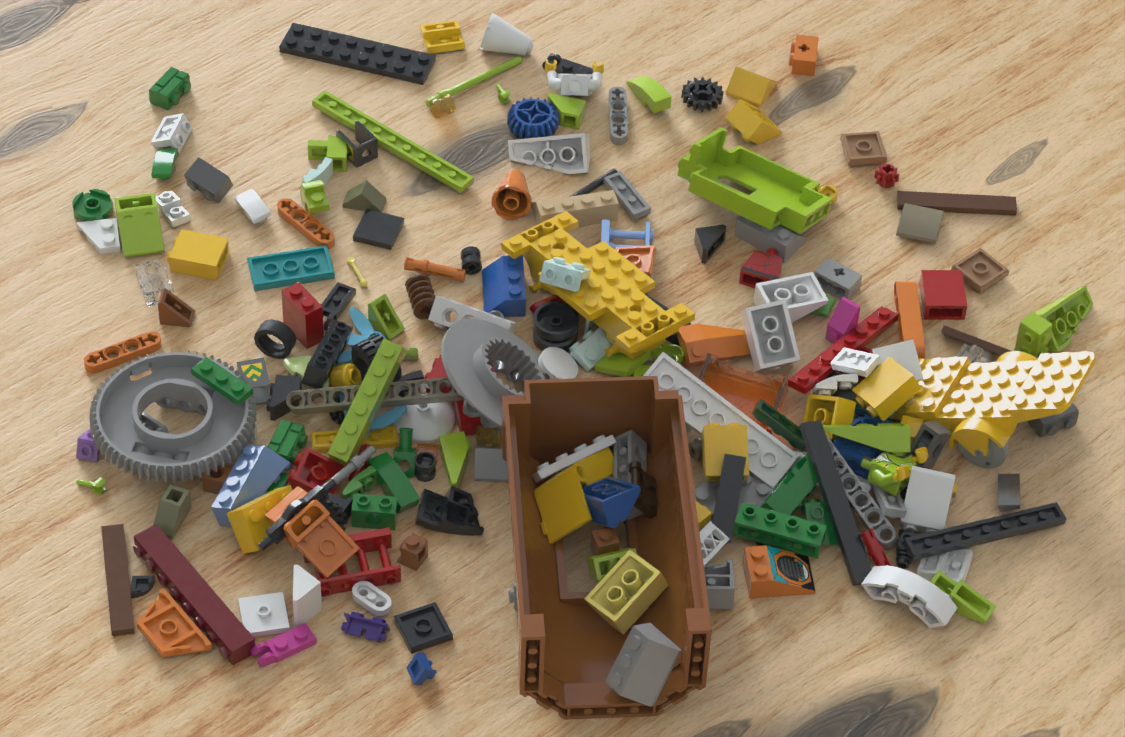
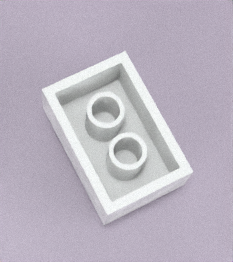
M786 299L748 307L740 311L755 372L800 361Z

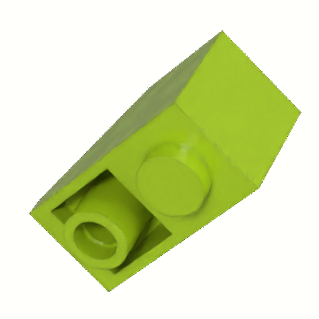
M548 93L547 103L552 102L557 112H559V125L579 130L585 117L586 100Z

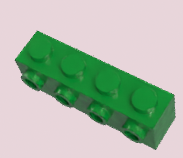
M742 502L734 523L733 536L818 559L825 540L827 526Z

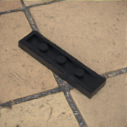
M724 454L712 523L730 538L727 543L731 544L747 458Z

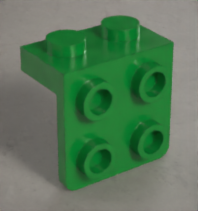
M819 499L806 500V503L800 507L801 515H806V520L818 522L827 526L823 546L839 544L825 502H819Z

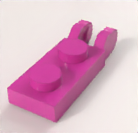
M303 623L266 642L259 643L251 649V654L253 657L262 655L257 662L259 666L264 667L274 662L282 661L315 645L317 640L307 624Z

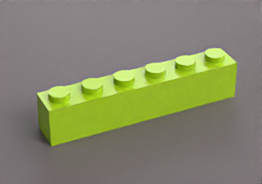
M383 338L328 451L330 459L346 466L350 463V459L357 455L406 354L403 346Z

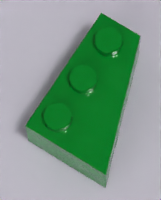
M808 453L786 473L762 503L761 508L794 516L792 512L794 510L797 511L804 504L805 501L803 499L815 490V485L818 482Z

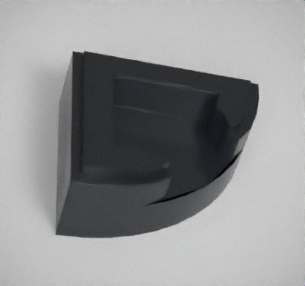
M132 576L131 598H138L147 594L155 584V576Z

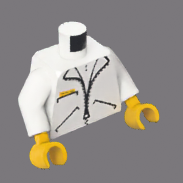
M546 60L545 72H547L548 85L557 94L589 96L592 92L599 90L602 74L604 73L603 61L600 65H596L595 61L592 62L593 74L556 73V60H554L553 64L548 63V60Z

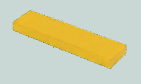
M396 426L370 431L362 445H372L375 449L398 447ZM339 430L311 432L312 450L318 453L328 452Z

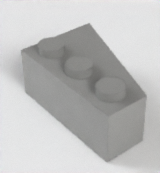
M733 559L726 560V564L714 566L713 563L706 564L704 572L709 609H733L735 591Z

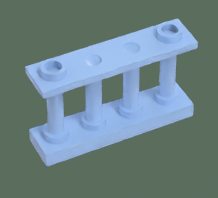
M602 219L601 242L605 241L615 249L616 247H631L635 245H614L613 242H609L613 238L645 240V246H650V242H653L654 230H650V222L647 221L645 232L614 230V228H610V220Z

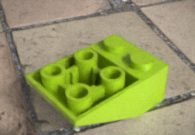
M155 192L114 198L124 258L165 252Z

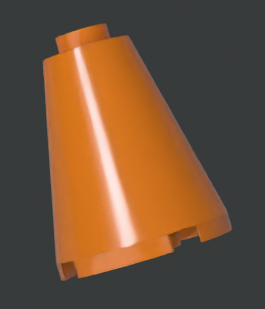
M510 170L492 195V207H494L498 216L506 220H517L518 217H524L530 211L531 196L523 172Z

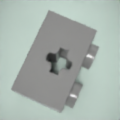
M827 258L814 271V275L823 291L840 300L842 297L851 300L860 290L862 275L830 258Z

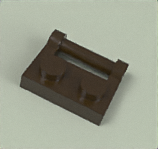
M632 461L628 464L631 483L641 488L634 506L648 518H653L657 516V482L653 476H650L641 468L640 462Z

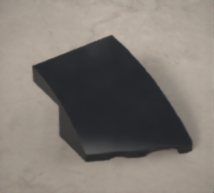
M451 486L446 495L442 496L424 488L415 520L416 525L456 535L473 536L482 535L484 532V528L480 527L477 519L479 514L474 506L471 493Z

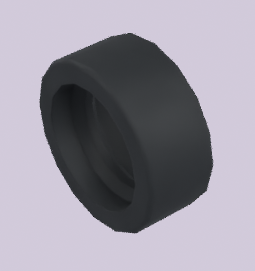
M270 319L261 323L255 333L254 341L258 349L265 355L276 359H283L294 348L296 336L293 330L285 323ZM267 334L277 337L283 344L273 341Z

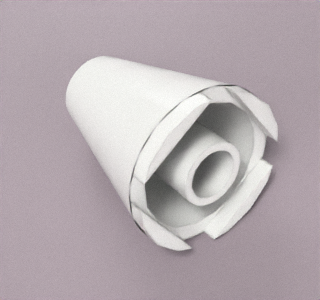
M492 13L480 49L526 56V53H531L534 45L531 42L532 38Z

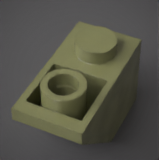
M170 484L160 499L153 525L157 524L170 539H173L191 509L190 491Z

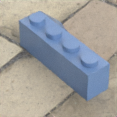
M247 444L243 448V452L240 453L211 506L219 525L231 526L226 513L266 494L268 487L272 483L276 484L281 478L280 473L283 470H288L291 463L266 446Z

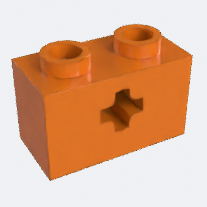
M796 34V41L791 43L790 51L794 55L790 54L789 66H792L791 74L814 76L819 37Z

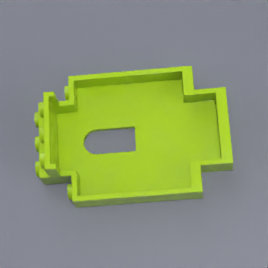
M722 127L693 143L689 150L690 154L679 160L677 176L689 181V192L767 229L772 230L781 224L802 234L828 215L832 198L818 192L820 183L741 146H737L730 151L723 148L728 130ZM719 179L730 180L754 192L747 195L720 182Z

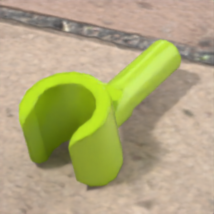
M497 84L496 87L500 92L498 94L499 102L501 104L510 102L511 99L508 97L510 91H505L500 84Z
M101 477L95 482L81 479L76 481V484L91 488L97 495L107 489V486L103 485L106 481Z

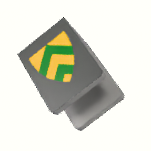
M264 358L237 362L239 374L243 375L244 379L248 381V385L253 388L256 405L267 404V400L271 399L268 388L270 387V381Z

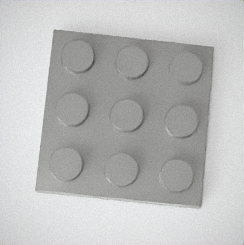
M749 474L748 480L742 481L737 514L742 502L760 507L774 488ZM703 481L694 491L695 501L707 507L712 513L711 519H713L719 482Z

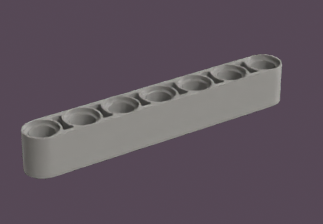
M826 435L836 466L843 467L839 475L849 504L868 530L873 529L877 540L881 546H884L885 550L894 548L897 544V535L894 527L886 516L883 515L881 509ZM848 483L856 484L852 489H845V485ZM859 500L868 501L865 506L857 505ZM877 516L880 518L877 523L872 524L869 522L872 517ZM884 534L892 535V538L888 541L881 539Z

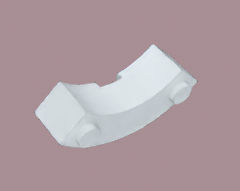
M888 565L874 566L861 584L873 601L883 600L893 603L900 601L909 605V610L923 620L929 628L946 626L958 608L951 597L933 583L915 573Z

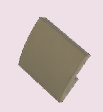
M905 203L896 236L936 244L944 211Z

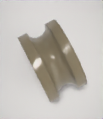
M696 438L693 442L688 443L690 456L695 460L700 459L703 456L702 440Z

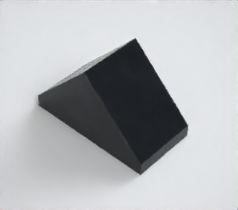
M722 224L695 229L694 243L702 263L706 264L725 241L727 226Z

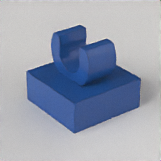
M417 652L406 667L414 685H422L426 679H432L437 673L436 670H432L431 665L433 662L427 659L425 653Z

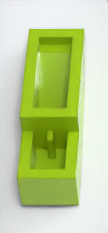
M643 75L627 81L626 84L644 107L648 106L653 113L671 108V95L654 79Z
M940 570L929 581L951 597L954 604L958 607L955 613L985 623L996 608L994 604L961 579L956 583Z

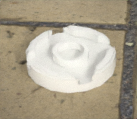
M548 347L543 350L538 358L539 367L544 375L547 373L550 376L549 379H575L578 374L576 361L563 349Z

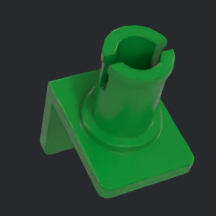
M399 428V447L395 448L393 459L397 464L401 460H407L410 463V469L404 473L407 477H414V460L417 448L412 447L413 428Z

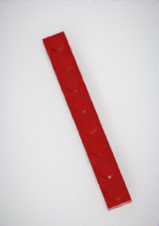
M881 306L790 377L787 386L806 394L817 383L835 371L831 367V361L843 348L860 351L898 321V313Z

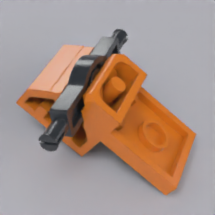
M331 478L324 486L317 485L309 493L297 486L265 515L264 519L271 527L266 530L267 536L257 544L258 547L264 551L272 543L277 545L284 539L293 550L297 548L324 578L330 577L360 549L329 516L330 513L322 505L329 499L328 493L338 486L335 480Z

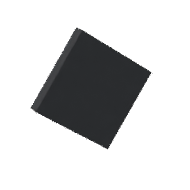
M366 209L353 234V241L391 250L404 225V218Z
M436 602L394 616V622L411 654L453 640V634Z

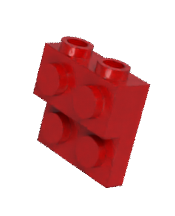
M306 447L303 454L298 453L293 465L297 467L295 470L291 469L286 480L290 482L289 485H291L292 490L298 486L309 493L317 485H324L345 466ZM337 486L334 489H332L329 493L334 495Z

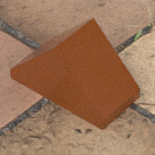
M162 289L158 302L160 324L181 327L192 326L195 310L168 289Z

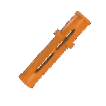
M406 257L404 263V270L418 272L423 275H433L463 283L466 277L465 269L431 263L426 259L422 261Z

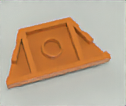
M165 588L159 591L157 600L154 603L151 602L147 612L137 622L138 629L162 657L212 650V643Z

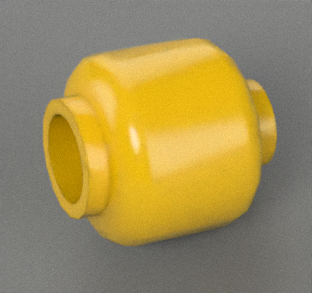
M354 364L336 365L330 373L329 381L332 387L359 385L361 373Z

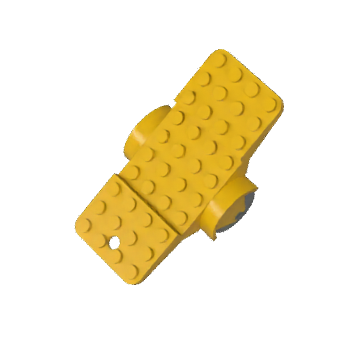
M1011 351L1002 354L996 362L970 363L968 357L919 358L924 380L919 381L918 384L922 389L898 408L891 419L902 420L903 415L924 419L923 423L937 421L951 431L949 449H953L957 443L963 456L973 464L984 468H996L1001 466L1008 456L1009 448L1007 441L1013 434L1017 424L1057 415L1066 411L1071 406L1092 370L1096 358L1092 352L1086 351L1044 353L1039 358L1025 352Z

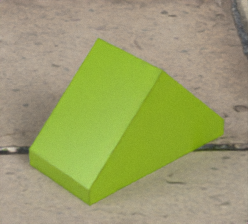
M386 294L381 295L368 304L369 322L387 340L392 339L405 330Z

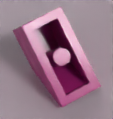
M842 297L827 324L825 339L834 344L857 326L860 306Z

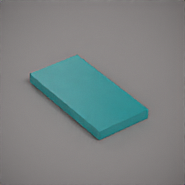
M327 245L247 258L254 291L291 286L297 282L304 284L335 279V272Z

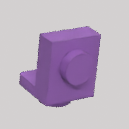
M87 430L78 437L76 458L96 462L99 449H97L96 443L93 441L91 431Z

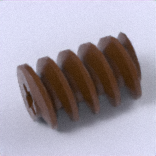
M423 274L411 277L405 283L413 313L418 319L429 318L436 297L429 276Z

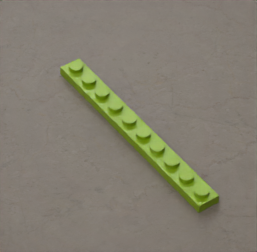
M323 91L312 100L313 107L354 131L355 122L359 121L378 139L379 146L459 193L464 192L474 183L473 176L329 92Z

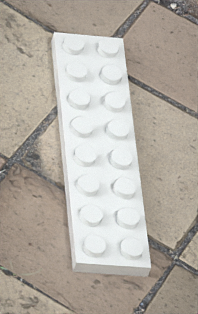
M664 352L643 375L657 376L659 391L678 390V394L682 395L685 424L701 436L703 426H707L709 423H719L720 426L730 423L747 425L749 473L770 487L775 488L798 459L799 455Z

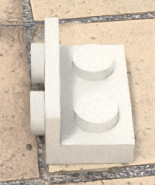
M184 113L163 118L151 141L154 148L171 146L172 148H178V153H180L192 130V126Z
M843 348L831 361L833 370L858 374L864 377H868L871 372L881 365L879 355Z

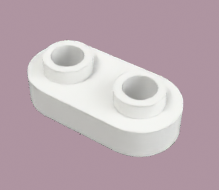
M360 581L353 586L352 597L354 601L372 614L384 616L391 611V598L370 582Z

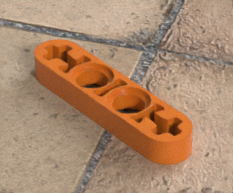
M289 198L278 201V215L317 247L327 245L328 249H331L334 246L333 232ZM303 217L304 219L297 221L294 218ZM310 227L317 228L316 231H308L307 229Z
M150 331L91 352L84 357L85 370L89 373H98L131 361V359H137L138 356L142 357L156 352L162 346L161 336L157 332ZM132 346H135V347L138 348V349L135 350V351H129V350H127L129 347H132ZM115 353L118 354V357L109 358L108 355Z

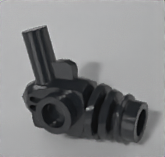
M911 527L898 531L899 539L896 545L897 567L907 569L912 563L903 545L904 539L929 532L916 533Z

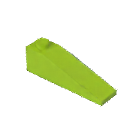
M1086 285L1035 312L1053 324L1051 330L1052 337L1048 343V348L1053 353L1060 352L1072 341L1070 338L1073 333L1078 331L1080 321L1085 319L1093 306Z
M878 423V426L873 424H857L856 426L851 424L823 425L825 432L886 452H892V455L905 456V452H910V426L907 423Z

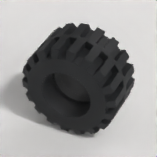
M375 334L353 345L351 348L352 362L361 373V381H363L383 340L381 335ZM401 366L399 367L393 381L402 376Z

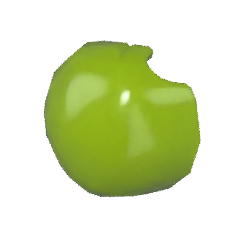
M664 343L661 347L651 350L654 362L662 352L680 365L684 361V352L677 345H667Z

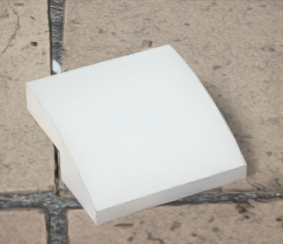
M959 549L922 558L917 574L930 580L940 570L956 583L960 579L965 582L973 558L972 549Z

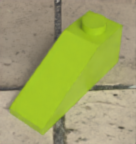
M464 431L439 435V451L449 487L454 486L459 489L469 462V452H472L470 439L466 440Z

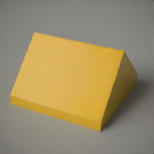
M735 66L726 95L761 107L777 82Z

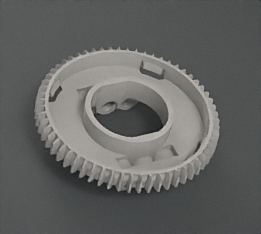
M163 350L162 354H156V352H154L153 356L146 354V358L143 359L138 356V361L131 359L129 365L124 363L123 369L117 367V373L111 372L110 377L105 378V383H101V387L97 389V393L91 402L89 414L90 431L97 449H100L101 455H105V460H110L111 465L116 464L118 470L122 467L124 473L131 470V476L138 473L139 479L146 475L147 481L155 477L156 482L160 478H164L165 483H167L168 478H172L174 483L176 480L184 482L189 478L193 480V475L196 474L199 478H202V472L210 475V469L217 472L218 465L224 468V461L231 463V457L237 458V452H243L242 447L247 446V441L251 440V435L254 434L253 429L256 427L257 412L254 395H251L238 406L192 375L191 368L206 357L205 353L198 355L196 351L194 354H191L189 350L186 353H182L181 350L178 353H173V350L170 353H165ZM213 355L209 357L210 360L248 384V381L244 379L243 375L239 374L238 370L234 371L233 366L228 367L227 362L221 364V359L214 360ZM151 368L152 373L136 381L130 380V376L134 377ZM153 402L164 408L177 407L185 412L198 411L206 415L197 427L177 435L149 430L140 421L143 411Z

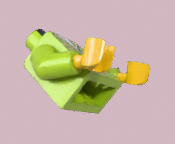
M921 447L915 450L916 456L910 455L905 458H900L883 452L876 459L865 455L861 462V467L870 471L867 478L869 482L897 496L908 486L912 466H916V462H926L929 454L926 447Z

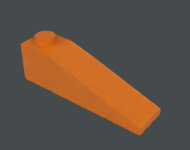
M691 324L680 327L677 332L680 347L684 352L683 362L685 368L751 356L745 330Z

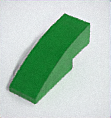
M387 452L367 460L368 465H372L376 469L377 481L385 496L398 497V514L418 505L420 497L400 466Z

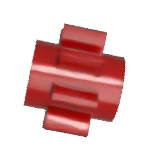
M891 164L880 165L879 170H875L874 178L877 179L876 184H879L882 188L894 187L895 182H899L900 174L897 173L898 169Z

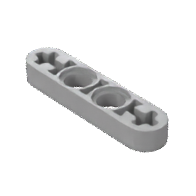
M618 86L609 90L610 140L615 145H623L628 140L626 90ZM619 107V108H622L623 110L617 111V110H614L613 108ZM614 121H622L623 123L616 124Z

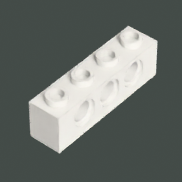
M440 296L435 297L428 320L434 322V326L445 329L446 326L451 327L461 320L471 318L497 324L513 334L517 323ZM453 311L457 316L454 322L450 320V314Z

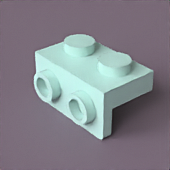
M560 257L544 261L540 281L543 283L578 292L581 280L590 277L591 270L584 268L585 265L573 262L569 264L565 262L566 259Z
M600 327L594 332L590 329L582 336L584 340L582 343L577 341L569 348L571 351L569 354L577 360L586 372L606 354V348L613 346L607 340L606 333Z

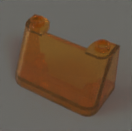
M707 353L699 380L763 429H768L769 426L759 422L752 414L756 402L761 398L779 412L789 390L787 386L788 376L778 374L777 378L773 379L772 374L765 376L731 366L727 361H724V363L718 361L717 355Z

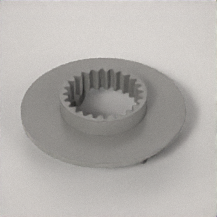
M465 319L456 322L443 336L441 343L443 366L453 387L464 398V414L469 417H481L482 425L488 428L498 427L499 435H501L502 396L524 394L522 391L517 393L514 388L512 390L509 389L507 384H502V379H497L495 372L503 373L513 383H519L524 380H547L550 376L547 373L544 375L539 367V355L512 332L497 324L479 319ZM492 364H493L494 372H492V371L490 370V369L492 368V366H490V365H492Z

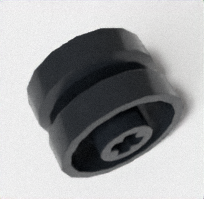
M560 301L547 302L536 309L533 317V342L537 348L543 351L548 347H557L569 352V348L578 341L579 314L569 304Z

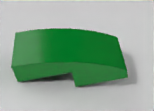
M178 148L158 149L153 162L152 178L166 180L172 177L176 170L174 162L179 156Z

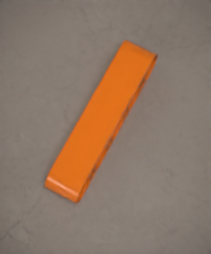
M895 281L894 299L896 313H898L897 322L900 342L913 339L918 359H925V341L916 281Z

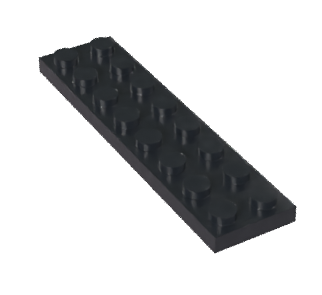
M297 23L291 24L279 46L281 53L424 85L436 61V55Z

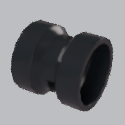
M468 246L461 251L462 269H465L468 275L478 274L482 269L481 252L477 247Z
M420 452L417 454L414 460L415 477L422 482L433 480L436 477V457L430 452Z

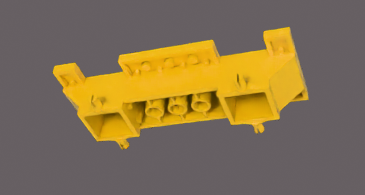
M567 211L501 242V249L513 259L521 255L524 256L530 268L531 277L537 281V283L529 286L532 294L541 289L549 291L553 295L557 294L588 321H593L606 332L607 340L613 344V346L605 349L608 357L620 352L633 360L647 350H652L664 344L665 338L678 332L680 327L695 320V313L683 303L665 311L648 298L644 293L655 288V281L605 241L587 249L568 234V232L578 228V220ZM560 257L566 259L565 262L569 264L573 262L585 265L584 268L591 270L590 277L581 280L578 292L543 283L540 281L544 261Z

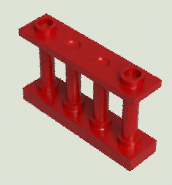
M390 527L348 535L360 548L354 555H357L361 572L348 574L344 563L338 568L339 576L324 578L314 567L317 580L321 582V597L352 591L353 586L360 581L370 582L374 586L392 585L401 582V566L391 565L387 549L392 548ZM378 551L383 568L370 570L365 553ZM303 555V559H304L305 564H306V563H311V562Z

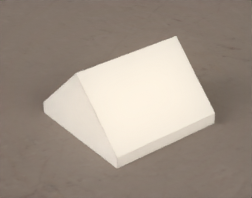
M294 565L293 572L295 628L308 622L322 610L321 582L299 565Z

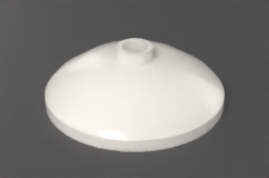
M449 402L407 405L405 414L392 424L396 426L399 435V428H413L412 442L433 443L439 441V435L449 434L453 430L455 411Z

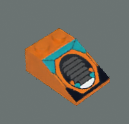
M767 545L744 547L743 568L749 598L815 594L816 591L808 556Z

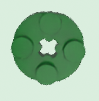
M90 189L89 193L83 194L81 192L73 199L74 217L83 222L107 219L113 212V202L110 199V195L103 190Z

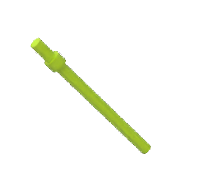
M517 56L448 90H441L437 92L436 96L427 99L425 103L428 107L439 102L443 103L449 100L451 96L522 63V59L520 56Z

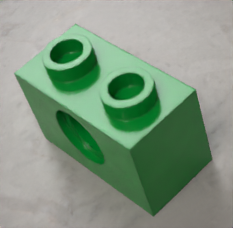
M354 493L351 509L352 527L370 529L390 527V530L396 531L398 497Z

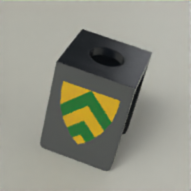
M359 121L355 122V139L361 144L359 146H356L340 130L336 131V137H339L346 143L347 159L356 168L378 158V139ZM367 150L369 154L362 157L363 152Z

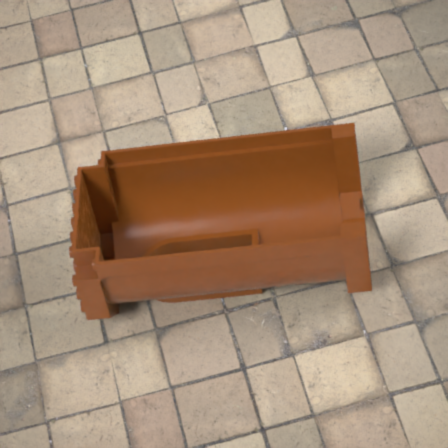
M657 376L524 380V395L502 396L501 416L502 459L507 461L519 619L518 679L520 695L536 699L538 705L547 710L552 708L565 720L658 716L663 713L664 707L671 703L676 705L685 700L691 691L695 689L701 690L706 687L712 635L682 395L678 394V390L659 391ZM633 430L647 443V473L653 476L657 482L656 498L658 505L657 516L653 518H648L645 514H642L633 519L622 521L626 528L627 544L629 548L636 549L639 557L659 570L669 585L623 635L607 623L585 601L584 598L590 592H567L563 538L554 544H550L548 537L543 534L540 524L543 521L534 494L536 487L554 477L555 474L537 483L532 475L538 471L536 467L546 462L551 465L556 462L555 458L564 453H567L569 456L575 453V448L586 444L588 447L594 444L593 439L603 434L605 437L610 435L616 437ZM613 444L611 447H609V449H610L611 453H612L613 456H614V444ZM646 623L654 625L682 650L657 700L651 707L620 696L605 683L632 627Z

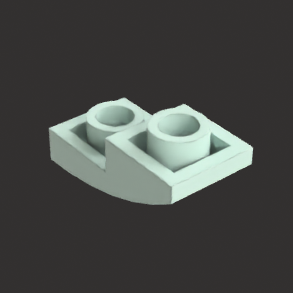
M325 157L322 164L318 165L317 170L311 168L308 174L304 175L302 183L322 180L325 185L333 174V159Z

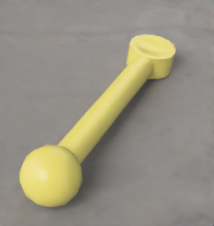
M349 257L347 264L351 265L360 280V286L366 287L368 282L363 279L355 265V258Z

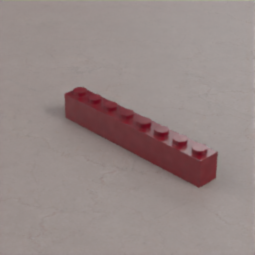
M155 524L134 536L135 546H133L136 556L138 558L142 557L148 570L157 575L160 584L169 589L171 597L175 601L178 600L184 612L192 616L196 626L200 630L203 629L212 645L215 644L218 647L223 659H228L232 665H235L251 656V649L255 646V638L160 527Z

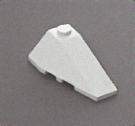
M588 133L508 140L509 160L566 174L589 172L591 150Z

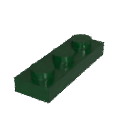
M760 398L752 411L755 418L769 426L775 434L785 438L791 446L803 452L806 446L800 428Z

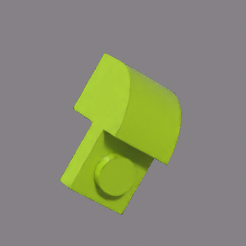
M328 135V141L308 140V160H324L325 157L333 159L334 172H347V146L339 137Z
M322 180L300 184V197L306 211L313 214L330 210Z

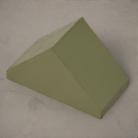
M366 180L347 192L342 206L360 211L370 209L382 212L386 203V197Z

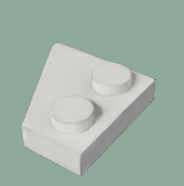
M116 218L77 222L78 230L86 235L87 240L95 246V249L100 254L121 252Z

